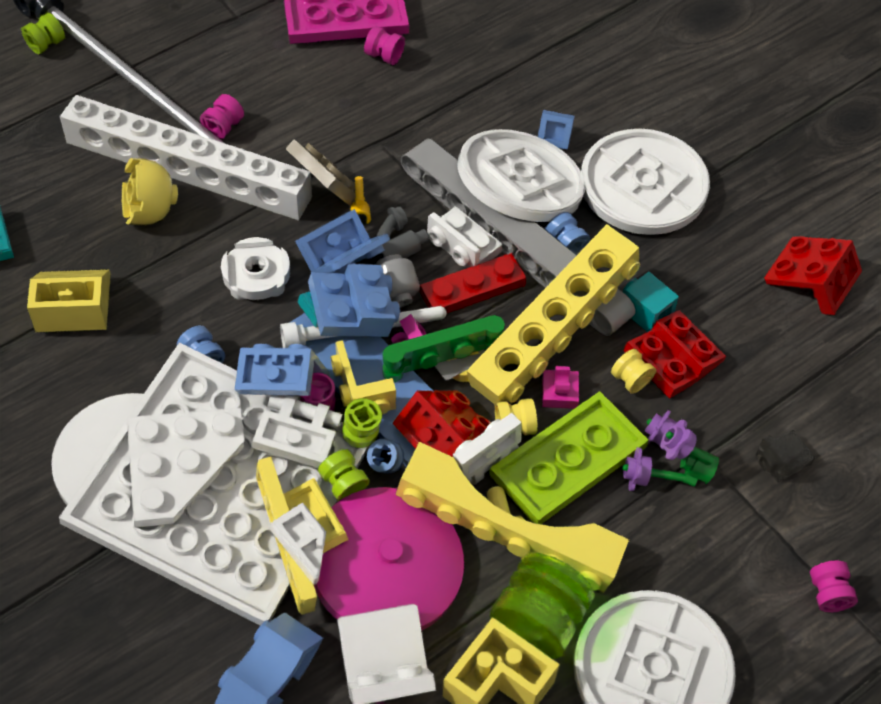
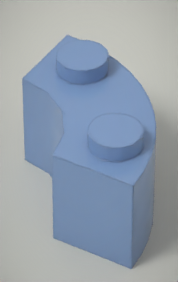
M286 613L281 614L272 621L266 620L255 633V643L249 652L235 667H229L222 675L218 683V687L221 690L215 704H282L283 700L278 695L292 677L298 681L300 680L323 638Z

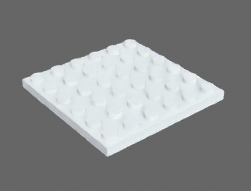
M179 343L128 417L241 408L245 441L243 450L235 458L232 457L220 470L219 476L200 496L197 495L184 509L183 515L174 524L134 528L126 419L60 515L59 521L61 525L261 626L266 620H272L290 588V583L274 534L270 530V521L257 484L256 467L258 460L272 457L283 494L314 478L331 507L338 501L332 493L333 486L330 482L323 480L318 472V468L252 448V441L264 410L278 414L280 412L278 409L268 407L271 395L238 394L234 390L237 370ZM294 414L291 417L303 422L312 423V420ZM343 422L340 423L339 428L325 424L323 428L336 431L329 456L339 450L348 449L356 459L355 466L358 468L369 447L355 448L349 445L342 435Z

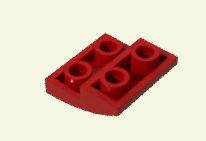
M680 310L657 320L651 331L628 341L623 350L626 353L629 350L637 349L642 355V360L645 363H651L656 368V374L652 381L669 399L706 376L726 358V355Z

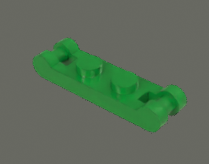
M488 316L389 345L383 350V377L385 379L392 378L393 382H397L403 378L404 373L420 368H432L440 362L454 358L462 359L474 352L486 351L504 332V320L499 316Z

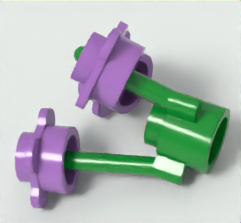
M667 410L663 416L656 413L652 419L647 420L648 426L645 432L650 435L648 437V445L653 441L663 450H666L667 459H681L680 467L685 470V474L652 468L651 457L642 456V448L637 447L634 457L626 458L623 465L624 479H629V491H634L636 485L647 486L650 476L681 481L694 487L698 480L708 483L713 478L718 468L719 457L695 447L697 437L690 429H687V422L683 419L678 422L668 417L671 411Z

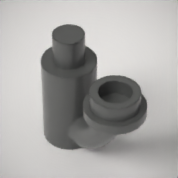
M400 206L387 209L388 217L380 227L377 236L388 234L390 238L393 229L400 231L408 223L407 216ZM425 229L416 233L409 230L382 244L385 250L376 255L378 261L394 254L407 258L421 251V245L430 240L429 235Z

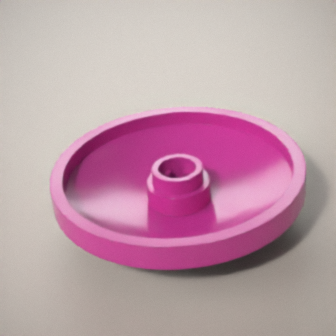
M369 488L344 497L331 508L349 540L323 553L319 580L314 584L316 594L321 603L337 620L342 616L415 604L418 607L421 631L430 627L449 609L462 583L464 554L455 528L452 524L442 521L437 514L423 507L415 508L405 503L401 497L395 495L397 488Z

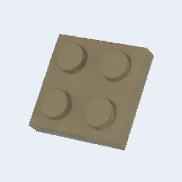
M294 139L287 146L286 150L330 191L349 206L355 202V183L344 173L340 172L327 157L310 143L304 147Z

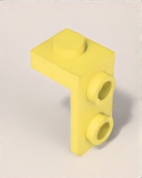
M343 340L335 342L336 355L331 356V364L335 377L341 376L343 385H339L343 406H348L353 400L365 398L374 401L380 407L382 415L396 409V388L393 379L390 378L357 386Z

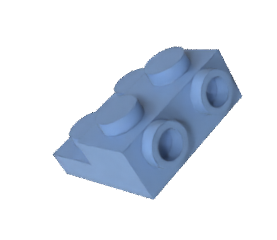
M348 264L345 273L311 272L308 284L320 336H389L394 323L399 320L400 307L397 301H391L392 278L390 275H384L381 265Z

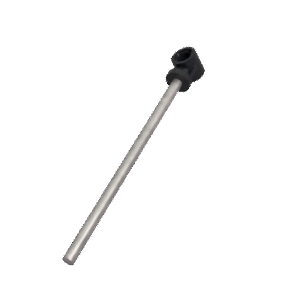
M13 0L18 10L27 17L35 13L36 18L39 20V17L44 14L51 13L64 30L191 133L224 143L63 13L64 3L62 0Z

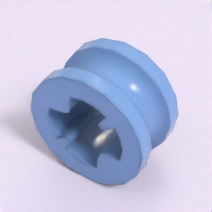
M378 439L370 445L367 452V461L369 466L375 471L394 473L403 465L404 451L402 446L395 441ZM382 450H391V452H388V455H392L389 463H381L384 458L380 457Z

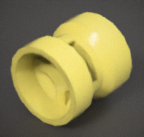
M532 398L521 399L518 404L514 405L509 404L507 401L495 403V420H502L513 413L521 422V433L524 435L537 433V414Z

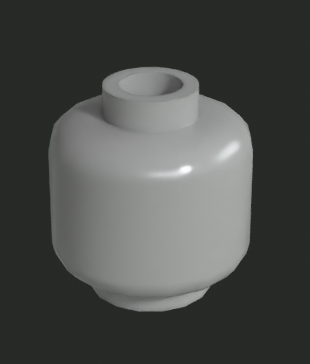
M399 254L389 255L377 261L376 265L382 266L384 275H390L392 278L391 301H397L399 307L412 303V297L420 290V284L412 261L402 258Z

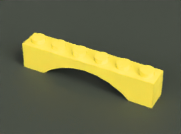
M421 442L418 443L401 477L395 494L412 507H423L437 514L446 523L459 524L471 530L475 536L482 540H493L507 547L516 556L529 557L542 563L543 567L550 572L556 574L563 573L578 580V583L584 588L599 590L603 593L614 580L629 539L595 523L577 527H553L535 524L515 517L495 506L480 494L464 476L453 457Z

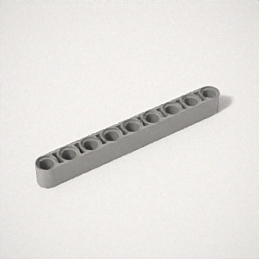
M426 139L401 156L403 169L413 180L451 210L456 206L503 244L502 253L505 255L512 253L519 266L545 288L577 256L536 222L505 215L477 199L467 189L459 176L458 160L433 140ZM617 289L615 296L607 304L602 303L594 311V317L589 324L601 334L609 336L635 315L634 304L626 294ZM577 291L573 295L577 297H583L588 293L585 291Z

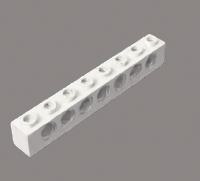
M78 95L74 96L60 115L66 142L125 163L130 158L155 161L162 165L173 179L296 220L300 219L312 198L311 172Z

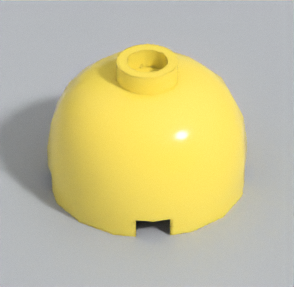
M130 158L124 171L131 173L128 182L122 183L123 217L128 218L130 216L126 222L127 225H151L162 220L168 214L171 204H176L178 188L177 185H172L171 176L162 165L152 160Z

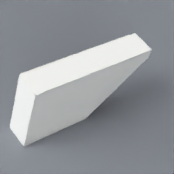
M302 502L271 522L270 530L314 585L318 582L326 531Z

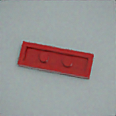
M510 253L421 284L420 294L428 308L442 306L446 309L447 313L523 287L526 285L527 277L513 254Z

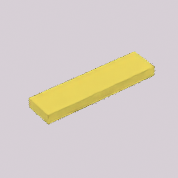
M272 457L258 460L256 480L271 523L287 513L289 509ZM274 535L298 612H301L302 615L315 611L317 594L314 585Z

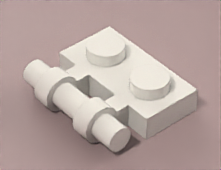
M271 395L268 407L278 409L280 412L278 414L264 410L252 441V448L318 468L329 457L336 431L323 427L326 424L339 428L343 414L329 410L330 406L321 403L315 406L299 401L298 396ZM294 414L310 419L312 423L310 424L291 417Z
M511 413L502 420L497 419L487 426L484 433L474 440L463 442L456 449L453 458L470 483L475 485L484 479V473L489 471L490 467L519 448L518 443L521 442V422Z

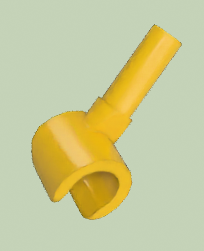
M358 176L355 177V202L352 203L350 211L355 209L357 214L366 215V221L369 224L371 220L370 207L364 198L363 177Z

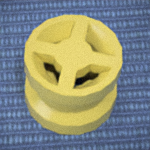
M632 349L616 361L612 367L611 374L616 379H622L625 382V388L631 394H634L643 389L656 374V368L651 363H645L637 349Z

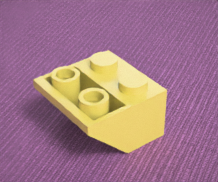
M110 270L39 272L30 279L27 309L35 332L107 330Z

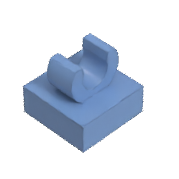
M543 110L538 137L558 148L568 150L575 116Z

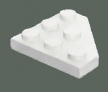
M241 408L127 417L134 528L174 524L183 515L184 509L197 495L200 496L219 476L220 470L232 457L235 458L243 450L245 441Z

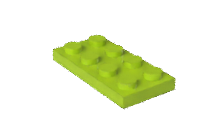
M599 391L490 467L489 475L505 490V493L533 523L542 524L625 464L627 457L633 458L637 447L642 448V450L647 448L649 440Z

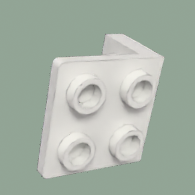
M415 604L338 618L349 697L353 704H368L436 690L433 673L427 668L418 607Z

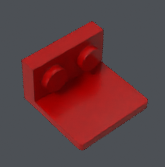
M794 236L783 249L764 279L766 284L812 288L821 313L834 315L860 276L862 268L853 240Z
M417 390L392 423L415 449L418 443L421 442L453 457L456 449L463 442L477 438L484 433L491 422L485 417L478 415L469 406V399L457 390Z

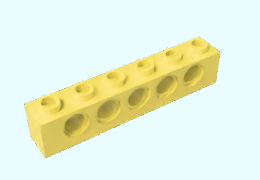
M606 224L467 370L470 385L494 405L496 402L507 401L511 404L516 402L532 377L538 378L545 371L548 360L556 352L561 353L566 349L571 341V336L579 327L581 329L585 328L591 322L595 314L594 311L602 303L607 304L612 300L617 292V287L623 280H630L636 274L640 267L639 247ZM600 267H607L611 269L607 272L596 271V269ZM577 291H585L588 293L583 297H577L573 295ZM554 315H562L565 317L561 321L550 320V318ZM532 339H538L542 341V343L537 346H528L526 344L528 341ZM508 364L519 366L511 372L502 370Z

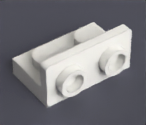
M456 206L442 217H439L434 212L428 216L427 233L430 241L438 247L441 246L460 266L469 268L490 261L502 252L503 244Z

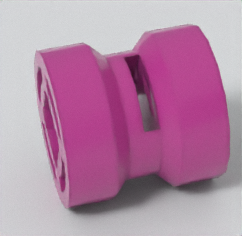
M374 26L367 35L364 52L371 57H382L384 62L395 65L403 53L405 38L396 33L390 35L386 32V29Z
M227 94L220 95L215 100L214 107L206 109L200 116L201 124L219 139L224 138L231 131V126L238 124L244 117V110L240 103Z
M313 373L310 396H299L300 401L315 406L321 403L330 406L329 410L335 412L336 400L333 380L326 374Z
M838 560L818 564L810 570L812 583L819 590L816 598L821 611L838 612L857 604L858 599L855 589L848 582L851 575L846 562Z

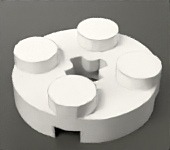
M260 237L243 239L234 244L235 249L230 251L228 255L227 252L224 254L221 261L222 277L224 284L234 298L239 300H260L271 296L276 297L284 292L285 284L290 277L289 257L282 247L281 251L278 247L274 246L273 241ZM255 264H258L260 269H263L260 272L248 271Z

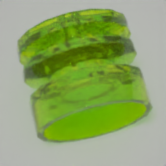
M528 553L521 558L517 570L512 573L510 586L502 590L491 608L490 618L492 619L493 617L551 659L562 657L575 634V625L581 623L584 619L586 610L590 608L594 600L595 593L591 584L584 576L565 562L542 553Z

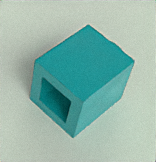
M649 271L641 278H634L629 281L623 289V293L631 299L635 307V315L631 319L646 332L652 330L657 320L675 312L679 296Z

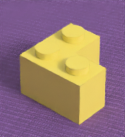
M492 617L444 678L442 697L452 704H488L496 692L500 690L518 704H539L554 684L559 664Z

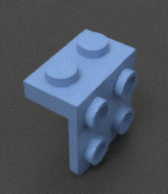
M353 209L297 239L295 242L311 272L345 273L348 264H355L364 258L369 259L383 252L385 249L382 244L391 239L388 234L370 239L356 210Z

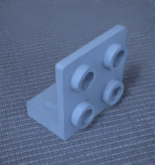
M255 344L253 348H240L234 390L238 394L310 396L313 373H323L328 376L330 373L308 346L291 344L288 348H275L268 344Z

